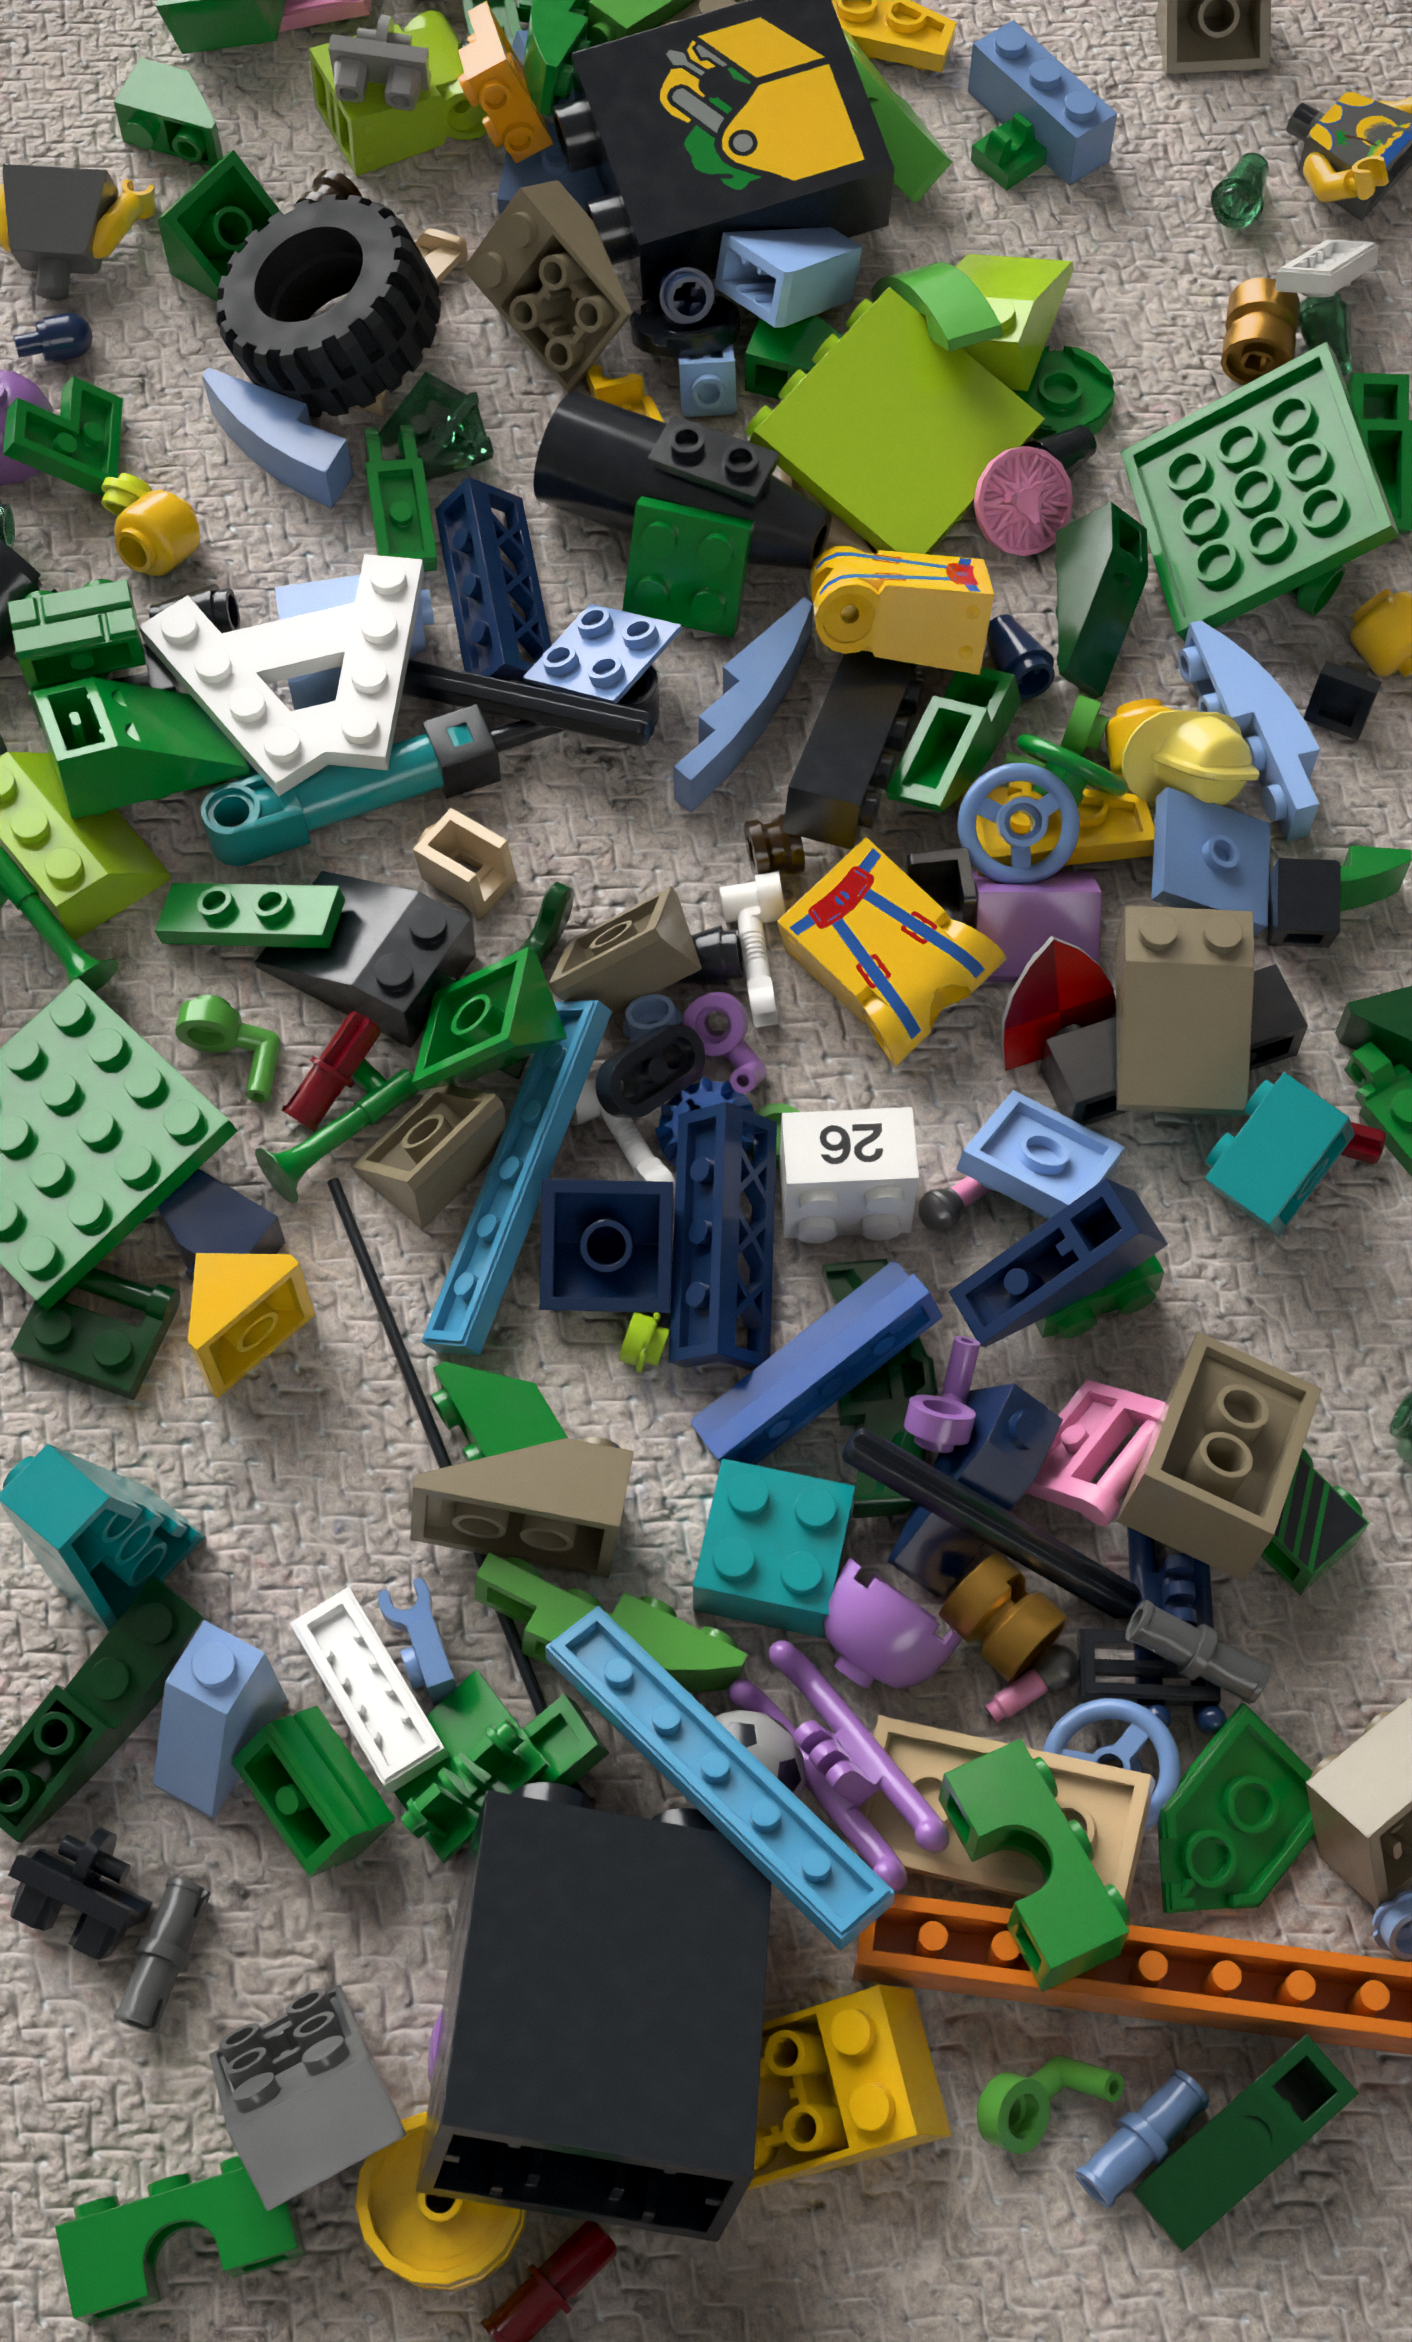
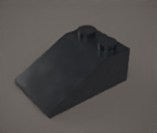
M321 871L312 885L339 886L346 899L330 947H265L255 961L256 968L346 1015L353 1011L363 1014L379 1026L382 1034L412 1048L423 1032L422 1028L430 1011L434 993L439 989L443 976L448 974L459 980L476 956L471 918L419 891Z

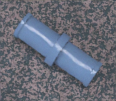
M1175 2069L1170 2074L1171 2077L1136 2113L1127 2110L1116 2122L1118 2131L1083 2167L1080 2166L1075 2171L1076 2179L1080 2185L1102 2207L1110 2209L1115 2204L1114 2201L1150 2164L1160 2166L1170 2154L1167 2146L1201 2111H1204L1210 2105L1208 2103L1209 2098L1204 2090L1184 2071Z

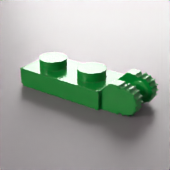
M399 425L397 440L399 452L402 453V459L382 461L381 435L378 434L377 427L364 428L367 457L365 475L377 555L422 559L424 572L437 571V553L422 458H418L413 425Z

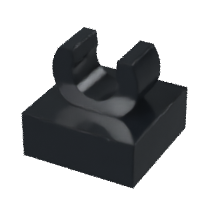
M1326 661L1319 674L1303 718L1305 721L1358 741L1382 681L1367 676L1370 669L1347 661L1345 666L1342 667Z

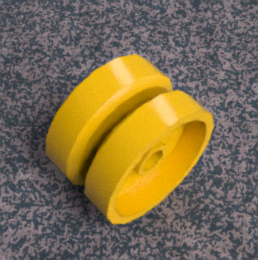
M427 2111L401 2119L407 2136L366 2158L359 2171L355 2208L365 2242L387 2269L422 2290L456 2292L485 2282L510 2260L525 2230L527 2210L455 2199L453 2206L447 2212L435 2213L431 2211L427 2202L434 2201L439 2196L416 2192Z

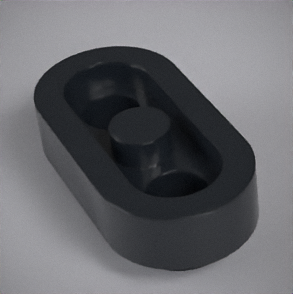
M686 1025L658 1026L608 1058L601 1065L595 1084L597 1098L602 1108L608 1114L617 1118L643 1117L680 1093L681 1090L692 1085L700 1077L705 1064V1049L701 1038L696 1031ZM664 1049L667 1052V1063L663 1060ZM621 1080L623 1081V1084H624L623 1093H622V1090H621Z

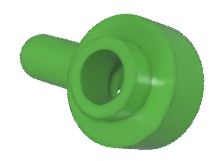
M1083 695L1078 696L1060 747L1082 757L1086 748L1098 751L1109 717L1099 714L1102 702ZM1009 751L1003 765L1028 763L1042 768L1046 765Z
M201 995L196 999L184 1002L180 1007L175 1028L177 1038L185 1045L203 1052L221 1053L232 1050L235 1046L253 1051L254 1054L245 1095L254 1102H268L271 1097L281 1047V1039L278 1034L267 1029L242 1023L240 1014L231 1007L228 1001L221 997Z
M1063 2055L1052 2057L1030 2078L1013 2072L1000 2073L989 2081L979 2097L977 2104L979 2132L982 2138L992 2146L1015 2154L1026 2153L1032 2150L1043 2137L1049 2121V2101L1064 2087L1113 2103L1119 2100L1123 2094L1124 2079L1120 2073Z

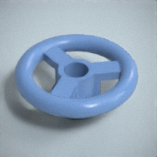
M1028 763L1005 764L984 773L968 789L958 814L959 840L962 848H968L971 864L984 876L1005 884H1033L1053 876L1070 859L1076 847L1080 831L1078 807L1074 796L1066 784L1049 770ZM1015 781L1033 783L1048 792L1038 801L1029 797H1018L1007 802L1005 805H1001L986 797L1000 785ZM1059 809L1062 827L1058 843L1045 859L1031 865L1030 846L1043 838L1048 827V816ZM1020 812L1029 818L1030 829L1027 834L1019 835L1012 831L1010 818L1014 813ZM977 815L997 824L999 835L1010 845L1011 867L995 861L981 846L976 831Z
M1103 1698L1085 1702L1073 1708L1055 1724L1043 1747L1045 1752L1100 1764L1117 1759L1122 1761L1123 1769L1144 1773L1142 1764L1136 1755L1150 1739L1158 1755L1160 1771L1158 1783L1152 1795L1145 1831L1158 1822L1160 1809L1171 1798L1180 1783L1181 1762L1179 1751L1169 1729L1150 1710L1128 1700ZM1116 1719L1131 1724L1115 1744L1102 1746L1093 1754L1065 1749L1071 1738L1081 1728L1092 1722Z

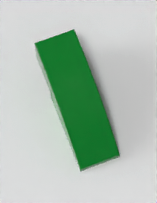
M1352 373L1346 386L1398 533L1410 534L1412 531V420H1409V374Z
M981 667L980 675L956 671L943 698L932 696L885 791L887 799L941 813L952 805L971 785L989 761L1022 703L1015 675Z

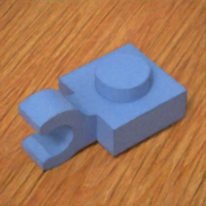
M419 1577L413 1580L418 1598L415 1605L410 1609L399 1610L395 1608L387 1589L379 1591L378 1603L385 1621L391 1627L405 1631L410 1636L413 1646L400 1650L413 1690L426 1686L432 1705L436 1706L456 1688V1684L432 1616L433 1604L426 1582Z

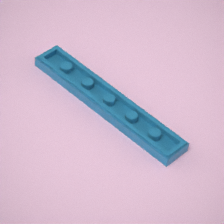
M599 1000L555 1002L567 1038L534 1053L507 1125L423 1335L421 1343L436 1352L480 1356L542 1196V1179H548L612 1013V1010Z
M599 1605L545 1646L546 1660L840 1951L894 1904L895 1891Z

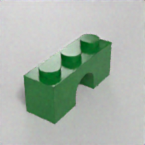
M1020 1738L944 1773L938 1800L972 1862L997 1851L1011 1850L1026 1855L1039 1867L1045 1885L1037 1892L1014 1902L1007 1928L1041 1991L1044 1992L1119 1956L1130 1932L1127 1927L1130 1925V1915L1116 1887L1110 1883L1104 1886L1090 1862L1094 1859V1853L1083 1827L1075 1819L1067 1821L1055 1800L1058 1796V1789L1048 1765L1041 1757L1032 1759Z
M237 2155L220 2163L222 2174L193 2183L190 2173L178 2174L149 2184L147 2186L149 2197L120 2205L118 2196H110L74 2208L75 2220L55 2226L73 2319L88 2325L161 2302L156 2279L157 2258L167 2240L185 2229L202 2228L209 2230L217 2243L223 2272L233 2278L306 2256L294 2199L291 2198L267 2211L240 2156Z

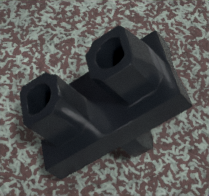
M101 1827L91 1835L86 1843L71 1835L64 1837L59 1846L58 1854L76 1862L75 1864L45 1849H39L31 1858L22 1854L17 1855L8 1876L20 1881L10 1914L11 1918L31 1928L45 1931L53 1928L63 1903L82 1912L69 1944L73 1949L97 1960L112 1955L128 1928L145 1922L153 1902L101 1877L104 1876L122 1884L131 1867L130 1864L112 1856L116 1847L117 1836Z

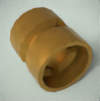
M1251 279L1238 285L1230 293L1225 323L1227 333L1223 339L1221 366L1224 373L1232 381L1241 385H1246L1288 363L1295 357V335L1298 328L1300 300L1298 293L1275 291L1276 279Z
M998 1551L981 1562L959 1584L942 1606L939 1616L967 1643L980 1640L983 1643L981 1656L1009 1683H1012L1035 1663L1037 1656L1043 1648L1051 1646L1068 1625L1070 1619L1042 1592L1028 1594L1025 1591L1027 1578Z

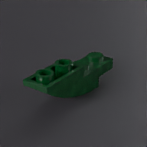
M153 1576L68 1685L66 1687L54 1686L0 1755V1828L15 1841L23 1843L67 1803L108 1761L162 1699L166 1679L203 1620L209 1623L212 1622L209 1617L162 1579Z

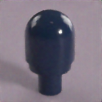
M74 313L44 317L43 321L35 322L36 331L13 336L18 358L42 353L45 361L53 360L54 363L81 357L89 350L93 339L92 330L88 322L83 317Z

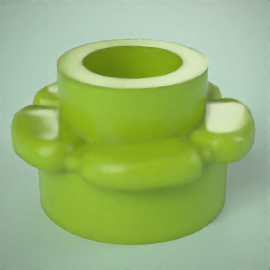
M634 1312L618 1361L636 1366L635 1371L638 1373L643 1371L645 1363L657 1367L659 1365L670 1329L658 1326L661 1318L660 1313L655 1312L652 1317L640 1312Z

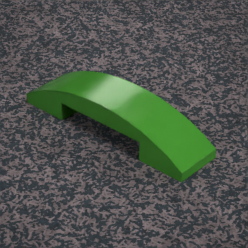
M936 262L879 279L871 289L873 302L888 287L894 290L912 307L926 316L929 339L948 351L1003 336L1001 324L984 295L968 276L951 264Z

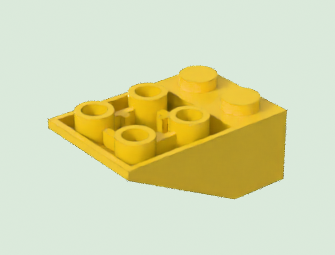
M876 1985L763 2023L754 2176L746 2191L888 2156L952 2136L914 1989Z

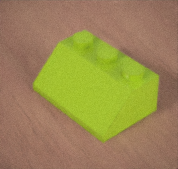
M6 752L0 756V846L5 849L39 892V897L74 941L171 880L168 870L116 808L100 815H87L71 819L49 753Z

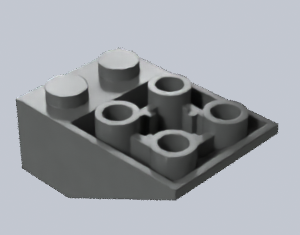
M341 1985L327 1992L323 1988H318L300 1995L286 2007V2014L261 2027L257 2023H251L234 2030L223 2038L218 2050L209 2054L228 2134L267 2211L407 2136L397 2109Z

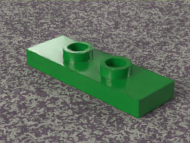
M172 883L154 931L162 944L329 948L346 899L339 886Z

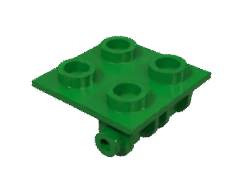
M477 1669L426 1715L450 1756L394 1791L407 1811L401 1816L403 1824L415 1837L420 1839L424 1835L443 1863H446L472 1838L487 1790L511 1794L518 1787L532 1783L549 1767V1764Z

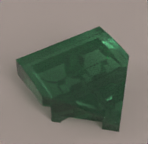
M425 371L378 433L381 435L382 461L402 459V453L399 452L397 434L399 433V425L408 424L413 425L418 458L423 460L426 481L446 476L492 459L494 450L490 437L486 436L478 408L479 398L477 392H471L466 395Z

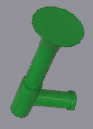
M0 846V909L9 899L17 910L22 911L56 954L66 971L69 985L79 978L94 993L97 992L113 977L117 971L118 962L115 959L97 960L87 954L72 939L39 897V892L5 849Z
M364 1058L351 1078L367 1094L356 1101L352 1108L307 1140L289 1150L279 1153H270L261 1147L255 1150L257 1163L269 1183L285 1200L292 1204L297 1203L298 1194L296 1189L298 1182L308 1169L363 1128L373 1125L420 1091L412 1084L414 1075L408 1069L403 1068L389 1079H385Z

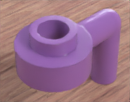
M710 992L695 999L687 1007L682 1025L689 1026L696 1031L703 1042L706 1056L725 1055L736 1069L730 1078V1084L736 1092L742 1094L750 1092L765 1080L767 1070L744 1040L748 1030V1017L745 1008L739 1000L724 992ZM718 1011L726 1016L728 1028L725 1033H716L709 1027L708 1018L711 1012Z
M956 1336L954 1338L941 1397L916 1395L910 1398L904 1428L915 1436L914 1442L918 1446L934 1452L949 1453L954 1450L955 1445H964L970 1441L976 1413L973 1409L966 1406L980 1348L979 1341L964 1336Z

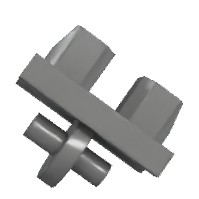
M380 15L377 30L358 28L356 38L331 34L328 50L337 99L353 103L365 101L368 82L386 84L385 101L387 105L394 109L413 111L421 90L429 91L432 75L431 71H429L428 48L412 46V35L393 33L394 23L393 17L390 15Z

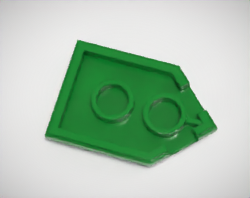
M1240 1703L1223 1727L1180 1779L1179 1786L1171 1798L1160 1809L1157 1824L1163 1913L1259 1907L1315 1835L1306 1782L1310 1779L1313 1771L1246 1703Z

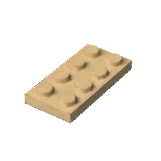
M879 1715L873 1735L874 1738L937 1813L949 1833V1844L945 1850L939 1853L924 1850L918 1845L914 1830L880 1789L876 1791L859 1809L891 1847L906 1871L1022 1899L1040 1890L1045 1885L1043 1875L1035 1862L1022 1853L1002 1850L972 1862L938 1800L944 1773L1001 1748L1008 1743ZM1027 1748L1032 1759L1041 1757L1052 1772L1058 1789V1796L1055 1800L1067 1821L1075 1819L1086 1832L1094 1853V1859L1090 1862L1103 1885L1105 1886L1109 1883L1114 1885L1128 1908L1155 1785L1153 1776ZM847 1839L846 1845H847L859 1858H861L863 1861H865V1860L861 1857V1855L857 1852V1850L853 1847V1845L850 1843V1841Z

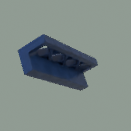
M467 477L435 509L464 671L507 681L513 679L531 686L544 688L524 682L523 676L552 644L522 497ZM491 508L505 513L508 530L492 513ZM499 548L515 565L517 576L502 560ZM508 594L524 611L526 622L510 605ZM517 640L534 659V664L520 659Z
M728 1102L678 1114L669 1363L688 1368L721 1361L753 1371L770 1357L777 1122ZM742 1130L754 1134L753 1161L751 1163L742 1148ZM743 1190L752 1206L751 1222L749 1224L740 1209V1193ZM741 1252L750 1267L749 1284L747 1286L738 1272V1255ZM739 1315L748 1329L747 1349L736 1346V1319Z

